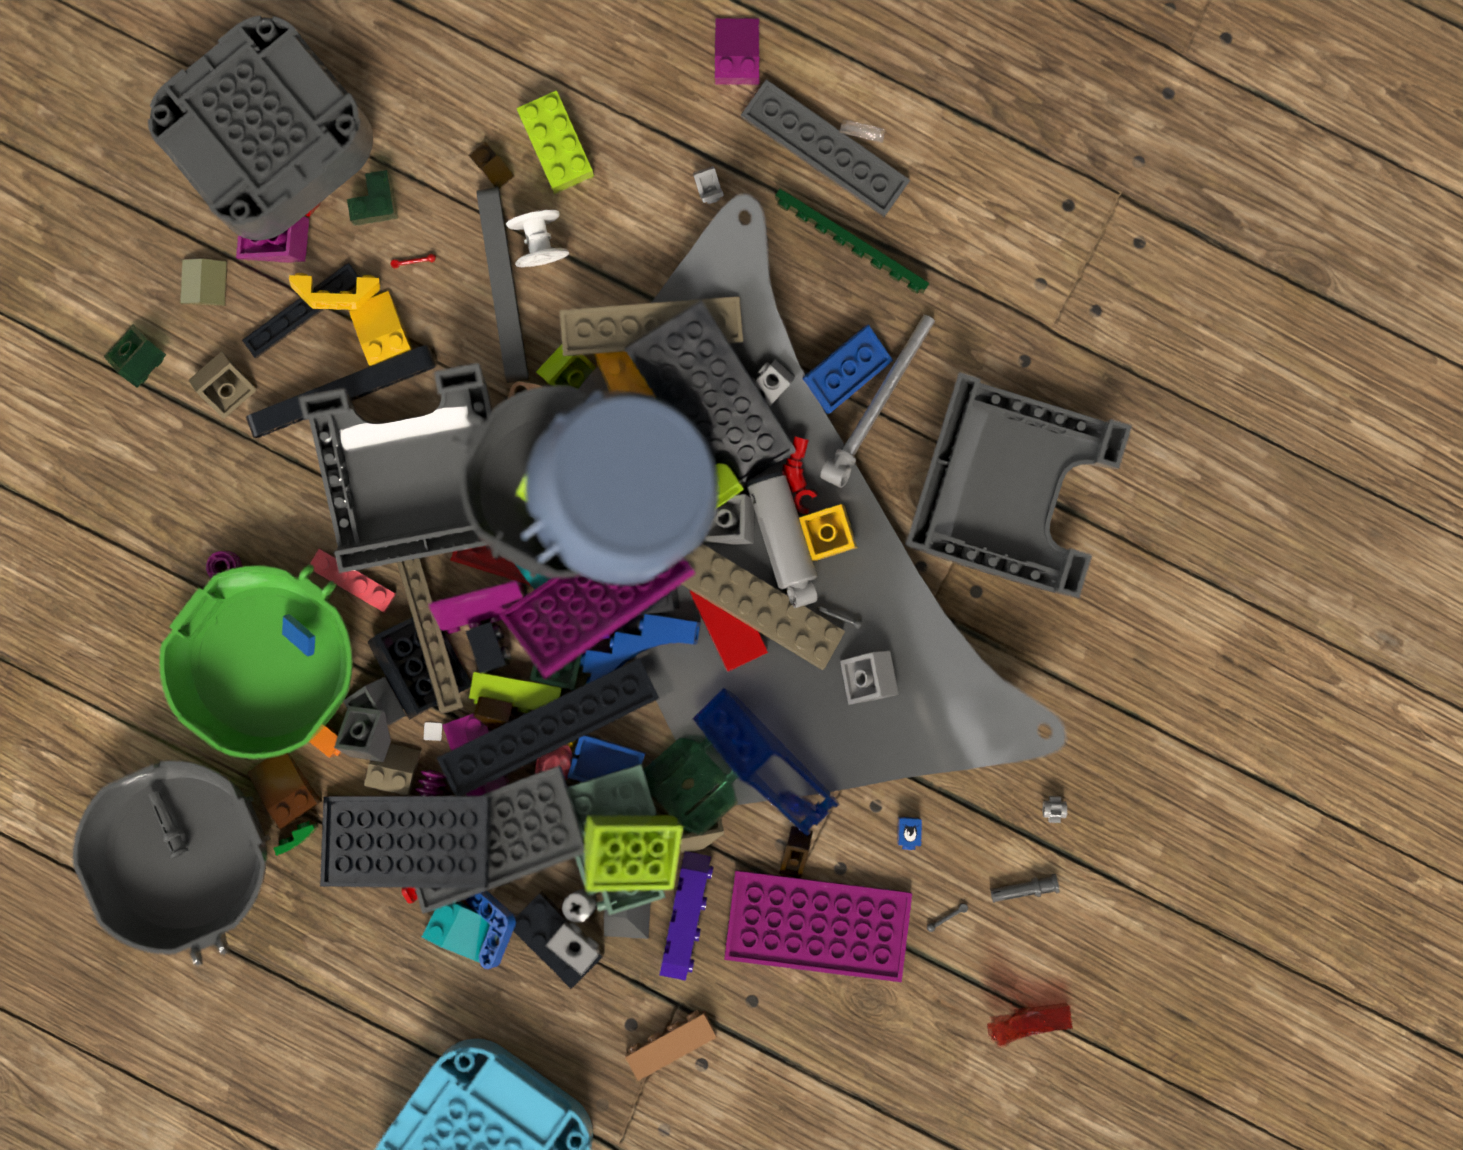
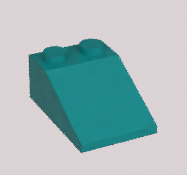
M458 901L434 911L422 938L451 952L479 962V953L490 924L470 906Z

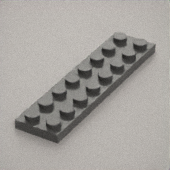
M765 80L741 114V118L884 218L910 182L904 175L768 80Z

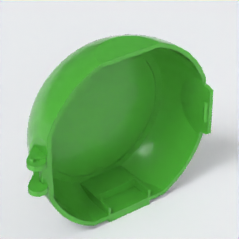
M311 564L302 571L299 578L285 570L264 566L240 567L213 576L204 589L198 588L169 626L172 631L161 644L159 661L160 677L166 699L171 710L181 723L215 749L223 751L225 754L241 758H268L293 751L311 741L325 727L347 695L352 677L353 654L347 627L336 607L328 600L336 583L331 581L322 590L311 582L309 578L314 570ZM292 615L315 635V652L313 655L307 657L282 635L283 616Z

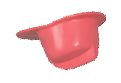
M566 744L538 758L535 775L560 766L565 780H567L572 763V751Z

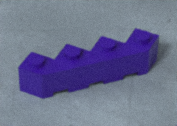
M687 851L684 853L660 976L686 981L687 972L692 973L695 960L690 959L694 941H699L701 928H697L700 910H705L707 897L703 896L706 880L712 877L714 867L710 866L711 856Z

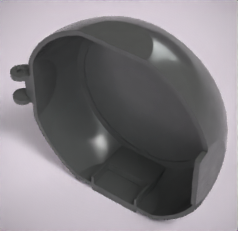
M548 386L519 393L494 408L486 423L477 415L468 412L465 418L476 426L468 441L466 442L456 436L452 439L453 444L468 454L462 463L460 483L464 507L473 529L479 538L492 548V556L498 558L500 555L531 572L530 576L534 579L537 574L550 578H567L582 575L567 566L558 552L542 563L539 562L538 558L545 554L548 549L536 533L525 540L521 536L536 525L537 522L529 512L527 502L516 495L526 474L529 458L537 439L550 429V425L558 415L562 413L567 415L589 399L590 396L573 387Z
M162 761L103 787L91 800L79 822L75 834L72 859L74 869L98 924L120 942L145 952L176 954L190 948V955L196 966L203 964L201 950L216 944L222 955L227 954L228 945L225 932L235 928L254 905L261 891L267 867V848L265 842L270 840L269 834L265 835L251 803L254 801L253 797H245L243 792L232 781L208 767L184 761ZM157 791H161L176 829H179L182 833L180 836L184 846L189 849V852L173 859L169 857L170 852L166 842H163L161 839L163 835L161 827L147 798L148 795Z

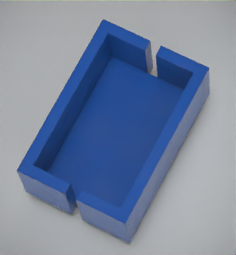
M584 735L578 740L575 754H580L579 758H573L568 778L584 782L632 766L642 765L646 752L590 735Z

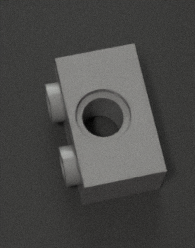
M565 922L549 941L547 947L582 975L599 954V945L592 938L588 937L586 939L580 934L581 929L571 922L569 925ZM571 941L579 942L581 950L578 952L571 951L569 943Z

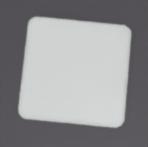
M425 722L424 740L441 741L442 723Z

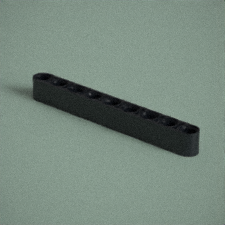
M424 345L246 416V420L253 438H260L304 420L299 397L345 388L351 401H354L427 372L437 365L429 345Z

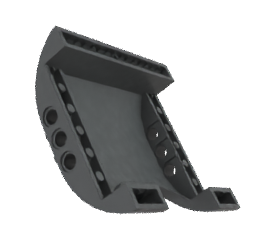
M479 363L434 371L438 394H441L439 407L426 415L384 423H372L363 419L355 410L345 388L299 397L304 420L309 419L338 546L334 553L339 573L486 545L476 534L469 521L461 494V467L468 454L452 443L454 436L467 442L476 427L465 418L468 412L477 415L486 423L493 411L486 380Z
M959 372L906 545L934 557L1006 580L1064 596L1079 598L1092 555L1072 548L1065 549L1058 546L1050 534L1051 518L1063 480L1067 472L1073 467L1092 465L1119 469L1132 425L1112 419L1106 422L982 384L980 383V378Z

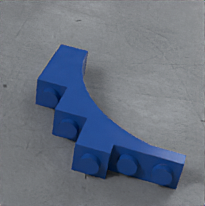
M645 614L639 624V631H642L641 635L615 632V636H612L610 641V649H613L612 653L586 650V653L581 658L583 672L591 673V677H588L586 684L621 668L630 659L650 648L669 643L698 644L701 622Z

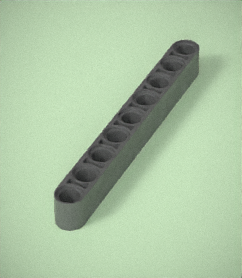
M499 187L476 190L506 382L529 380Z

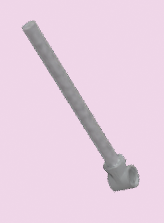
M923 315L842 450L837 449L835 458L828 459L821 471L822 479L840 488L847 483L851 474L850 466L856 462L854 455L935 323L933 318Z

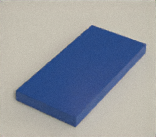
M865 325L802 377V379L825 412L829 414L890 364L893 359L870 325Z

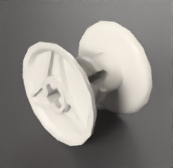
M543 210L515 217L506 223L509 229H524L526 239L524 243L528 244L530 254L520 257L515 263L517 267L543 265L569 255L568 250L565 248H551L549 241L551 234L547 233L546 224L555 221L560 216L559 211Z

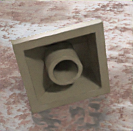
M716 794L672 802L674 817L683 826L680 840L681 853L702 850L724 834Z

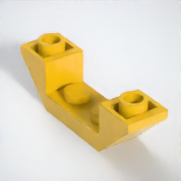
M305 273L289 275L291 288L312 309L358 310L380 290L379 278H375L373 275H363L362 277H357L356 294L349 291H341L337 294L325 290L313 293L312 276H308Z

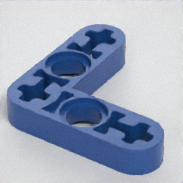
M484 891L465 900L473 910L490 924L479 953L481 966L485 969L499 966L516 922L510 910L488 891ZM488 904L492 906V914L488 911ZM495 935L499 937V945L495 942Z

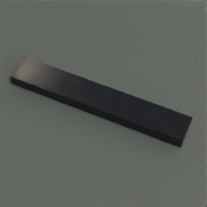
M348 262L315 286L313 293H317L320 290L337 294L341 291H350L356 287L359 275ZM300 297L242 339V341L254 358L257 359L324 309H312Z

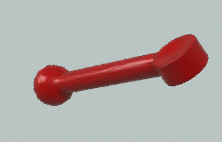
M429 254L428 257L404 261L394 259L390 265L392 268L397 269L400 265L425 261L434 262L436 256Z

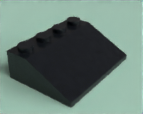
M413 617L375 635L367 642L409 720L438 705ZM441 631L458 692L461 693L470 688L472 683L444 631Z

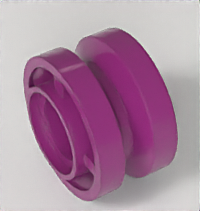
M231 551L213 553L206 563V571L209 577L212 579L213 576L223 572L221 569L223 561L227 564L226 571L242 567L239 556Z

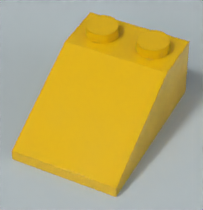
M389 291L370 298L358 310H349L369 366L413 350Z

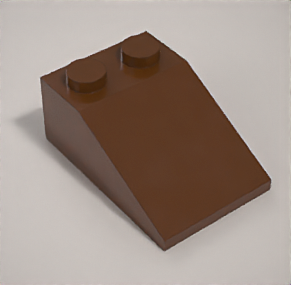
M289 753L268 757L247 772L267 811L279 829L286 827L322 802Z

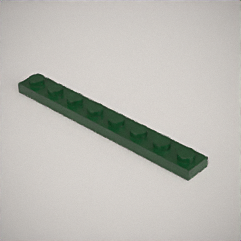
M781 188L775 195V201H777V205L785 211L790 209L796 213L795 217L804 223L809 221L815 225L814 229L823 235L827 233L833 237L832 240L838 245L850 247L852 249L851 252L859 258L864 256L870 260V265L878 270L883 268L889 272L888 276L897 282L902 280L908 284L907 288L912 292L923 294L927 289L929 282Z

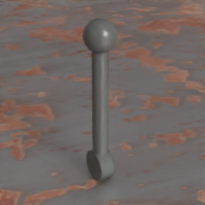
M820 606L818 608L819 612L853 624L855 628L862 626L860 620H852Z
M960 904L959 908L934 924H928L927 930L929 932L935 931L937 926L960 912H967L968 906Z

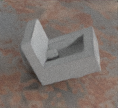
M714 166L693 173L703 203H715L720 200V197L724 196Z

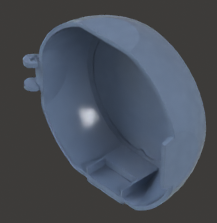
M597 390L585 403L567 415L563 413L558 415L550 425V429L537 439L529 458L525 480L528 509L537 524L521 536L524 540L534 533L539 536L548 549L545 554L538 558L540 563L558 552L567 566L594 580L613 584L647 582L699 547L711 528L718 504L719 481L717 467L710 447L696 425L685 414L669 403L654 396L638 392L613 391L601 394Z

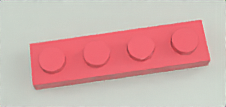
M318 549L310 563L314 567V572L329 581H333L339 587L384 613L396 595L393 591L357 570L339 573L336 558L321 549Z

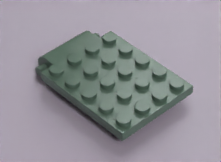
M641 764L568 786L584 840L588 816H657ZM585 854L575 858L586 890ZM586 890L587 896H588V895H591V894H595V893L601 892V891H587V890ZM666 890L602 891L604 900L596 904L599 911L607 909L609 915L666 898Z

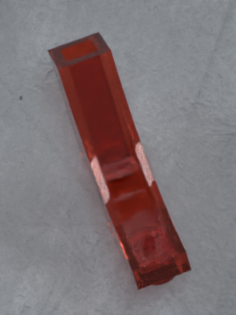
M1067 1003L1014 1009L1013 1014L990 1016V1023H987L988 1036L998 1047L1007 1046L1013 1041L1036 1034L1073 1029L1070 1006Z

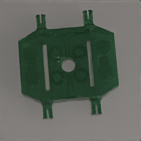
M711 734L701 743L680 737L643 769L651 797H655L666 811L678 820L683 826V830L702 836L738 804L734 781L744 774L739 766L729 775L727 773L724 774L706 754V749L716 742ZM693 779V787L689 790L684 789V781ZM718 784L720 785V787H719L714 793H712L705 801H703V802H702L696 809H694L688 816L685 815V813H686L688 810H690L697 802H699V801H700L706 794H708L714 787H716Z

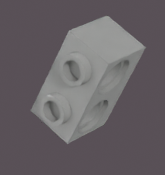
M775 359L771 364L766 363L758 371L761 375L756 380L754 378L752 380L757 388L763 391V398L770 406L792 383L795 377ZM769 374H775L779 381L771 380Z

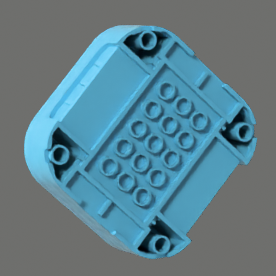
M468 1039L452 1045L441 1055L375 1150H591L593 1127L587 1111L576 1099L506 1049L489 1040Z

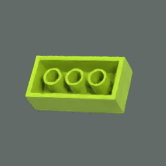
M557 90L516 108L554 194L594 177L593 170Z

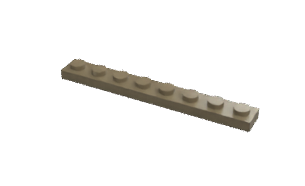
M420 559L397 562L440 713L443 714L463 708L441 630L429 608L432 600Z

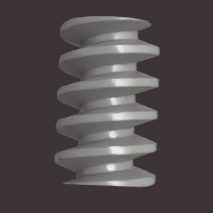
M585 889L577 890L569 895L563 903V912L566 918L572 922H581L593 914L597 906L596 895L591 894L587 896Z

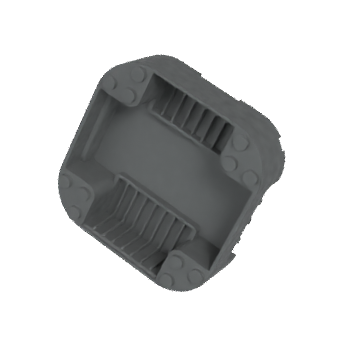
M255 16L234 26L217 40L219 43L187 70L184 71L182 69L156 92L150 104L152 109L150 119H148V127L156 144L179 168L209 205V209L230 230L246 239L266 240L288 230L364 166L372 150L373 131L367 116L350 93L344 89L291 24L274 16L273 18Z

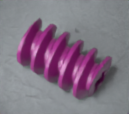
M434 770L421 771V774L426 779L418 780L423 785V788H416L415 790L420 793V796L413 797H437L436 795H443L444 791L439 787H446L447 785L442 780V778H446L445 774Z

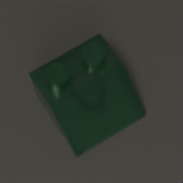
M132 324L104 355V358L119 375L137 388L148 379L149 374L154 368L163 362L166 354L140 329Z

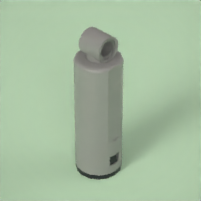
M785 472L773 473L747 482L746 485L778 587L780 589L788 588L787 595L794 608L816 602V589L810 580L815 579L817 573Z

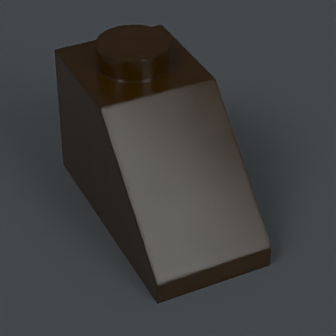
M791 826L779 874L795 878L802 877L810 850L812 830Z

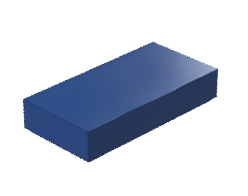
M292 615L283 616L282 635L307 657L313 655L315 652V635Z

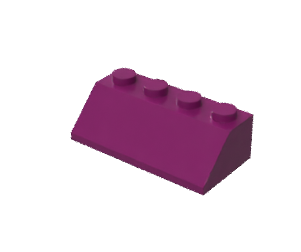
M474 714L442 725L451 751L492 731L474 717ZM507 774L467 793L466 796H481L510 785Z

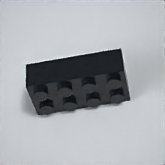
M542 891L515 917L516 923L513 932L570 989L604 956V953L600 950L597 957L581 975L547 947L549 941L563 924L567 922L570 925L572 921L568 920L564 913ZM581 931L580 934L587 939L588 937ZM571 941L569 948L573 952H578L581 950V945L577 941Z

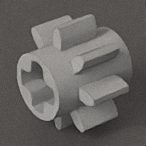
M1049 796V801H1043V817L1048 818L1050 823H1061V818L1067 817V802L1061 801L1060 796Z

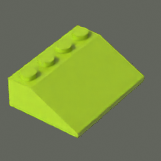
M588 816L585 832L586 890L673 889L683 826L674 816Z

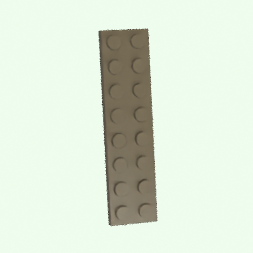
M740 298L702 299L728 342H743ZM700 300L559 310L563 356L626 351L625 346Z
M702 543L684 556V559L693 568L695 574L681 583L683 586L819 669H825L845 633L844 630L805 606L794 608L787 595Z

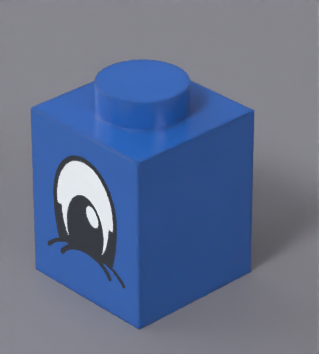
M898 817L897 844L902 845L904 850H916V846H921L922 819Z

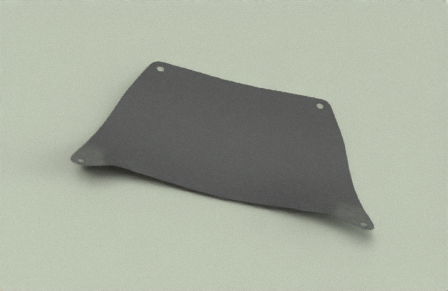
M746 194L737 195L719 211L651 303L728 297L740 298L743 342L729 344L751 379L754 378L756 380L761 375L758 371L766 363L771 364L775 359L795 377L792 383L769 407L792 444L795 436L809 440L805 457L801 458L803 462L802 468L804 469L803 475L807 483L805 487L806 489L815 490L819 495L814 498L809 495H803L802 504L809 508L810 513L802 514L797 510L798 516L800 518L837 505H845L858 548L813 561L817 577L810 581L816 589L817 601L805 605V607L845 631L824 670L819 669L759 632L768 653L727 672L690 595V589L682 584L676 587L679 609L651 613V615L701 622L698 644L669 643L659 645L639 653L634 658L635 660L641 659L660 698L656 702L703 795L716 794L718 805L720 806L742 805L828 793L908 777L1014 763L1043 757L1060 750L1066 742L1065 728L1061 720L1049 709L1001 679L979 657L964 636L948 619L915 568L856 464L850 466V477L842 488L821 478L824 464L828 459H834L837 449L842 450L845 445L821 404L802 379L805 374L797 361L788 334L776 308L769 282L763 210L759 203L751 196ZM741 210H747L751 214L752 220L747 226L739 222L738 215ZM599 366L587 377L578 389L579 391L588 396H591L597 390L601 394L609 392ZM769 374L771 380L779 381L775 374ZM791 455L741 484L744 490L737 495H747L750 497L746 483L763 476L781 472L783 464H786L787 458H790ZM791 491L794 500L797 493ZM755 510L754 544L731 545L702 542L705 546L787 595L788 588L780 589L778 587ZM820 606L852 620H860L862 626L855 628L853 624L819 612L818 608ZM645 614L635 615L619 626L618 630L623 633L641 635L642 631H639V624ZM890 651L899 695L848 705L840 661L872 652ZM1047 724L1052 730V736L1048 739L1042 738L1038 734L1039 725ZM717 775H723L728 780V785L723 790H718L713 786V779Z

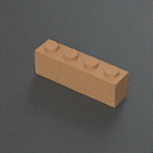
M696 1010L686 1016L687 1020L682 1023L676 1021L667 1026V1031L664 1033L656 1032L647 1038L648 1041L642 1045L636 1043L627 1049L628 1052L625 1058L637 1081L717 1038V1033L704 1010L700 1013Z

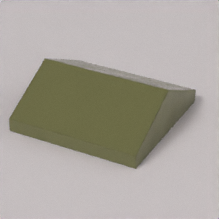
M210 259L182 260L180 303L225 306L227 261Z

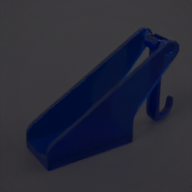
M723 688L692 718L740 781L755 788L804 834L809 835L811 833L810 828L813 825L817 826L830 813L829 810L833 806L837 808L840 805L838 800L749 708L726 688ZM775 755L785 761L825 799L814 804L791 791H781L777 795L756 772Z

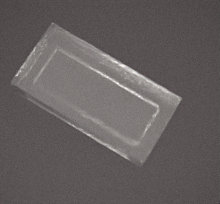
M844 119L840 133L883 143L885 129Z

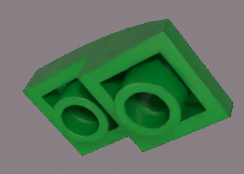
M310 821L296 825L298 830L292 832L294 840L292 841L291 837L278 841L279 846L274 847L276 856L302 844L316 831L318 824L311 825Z

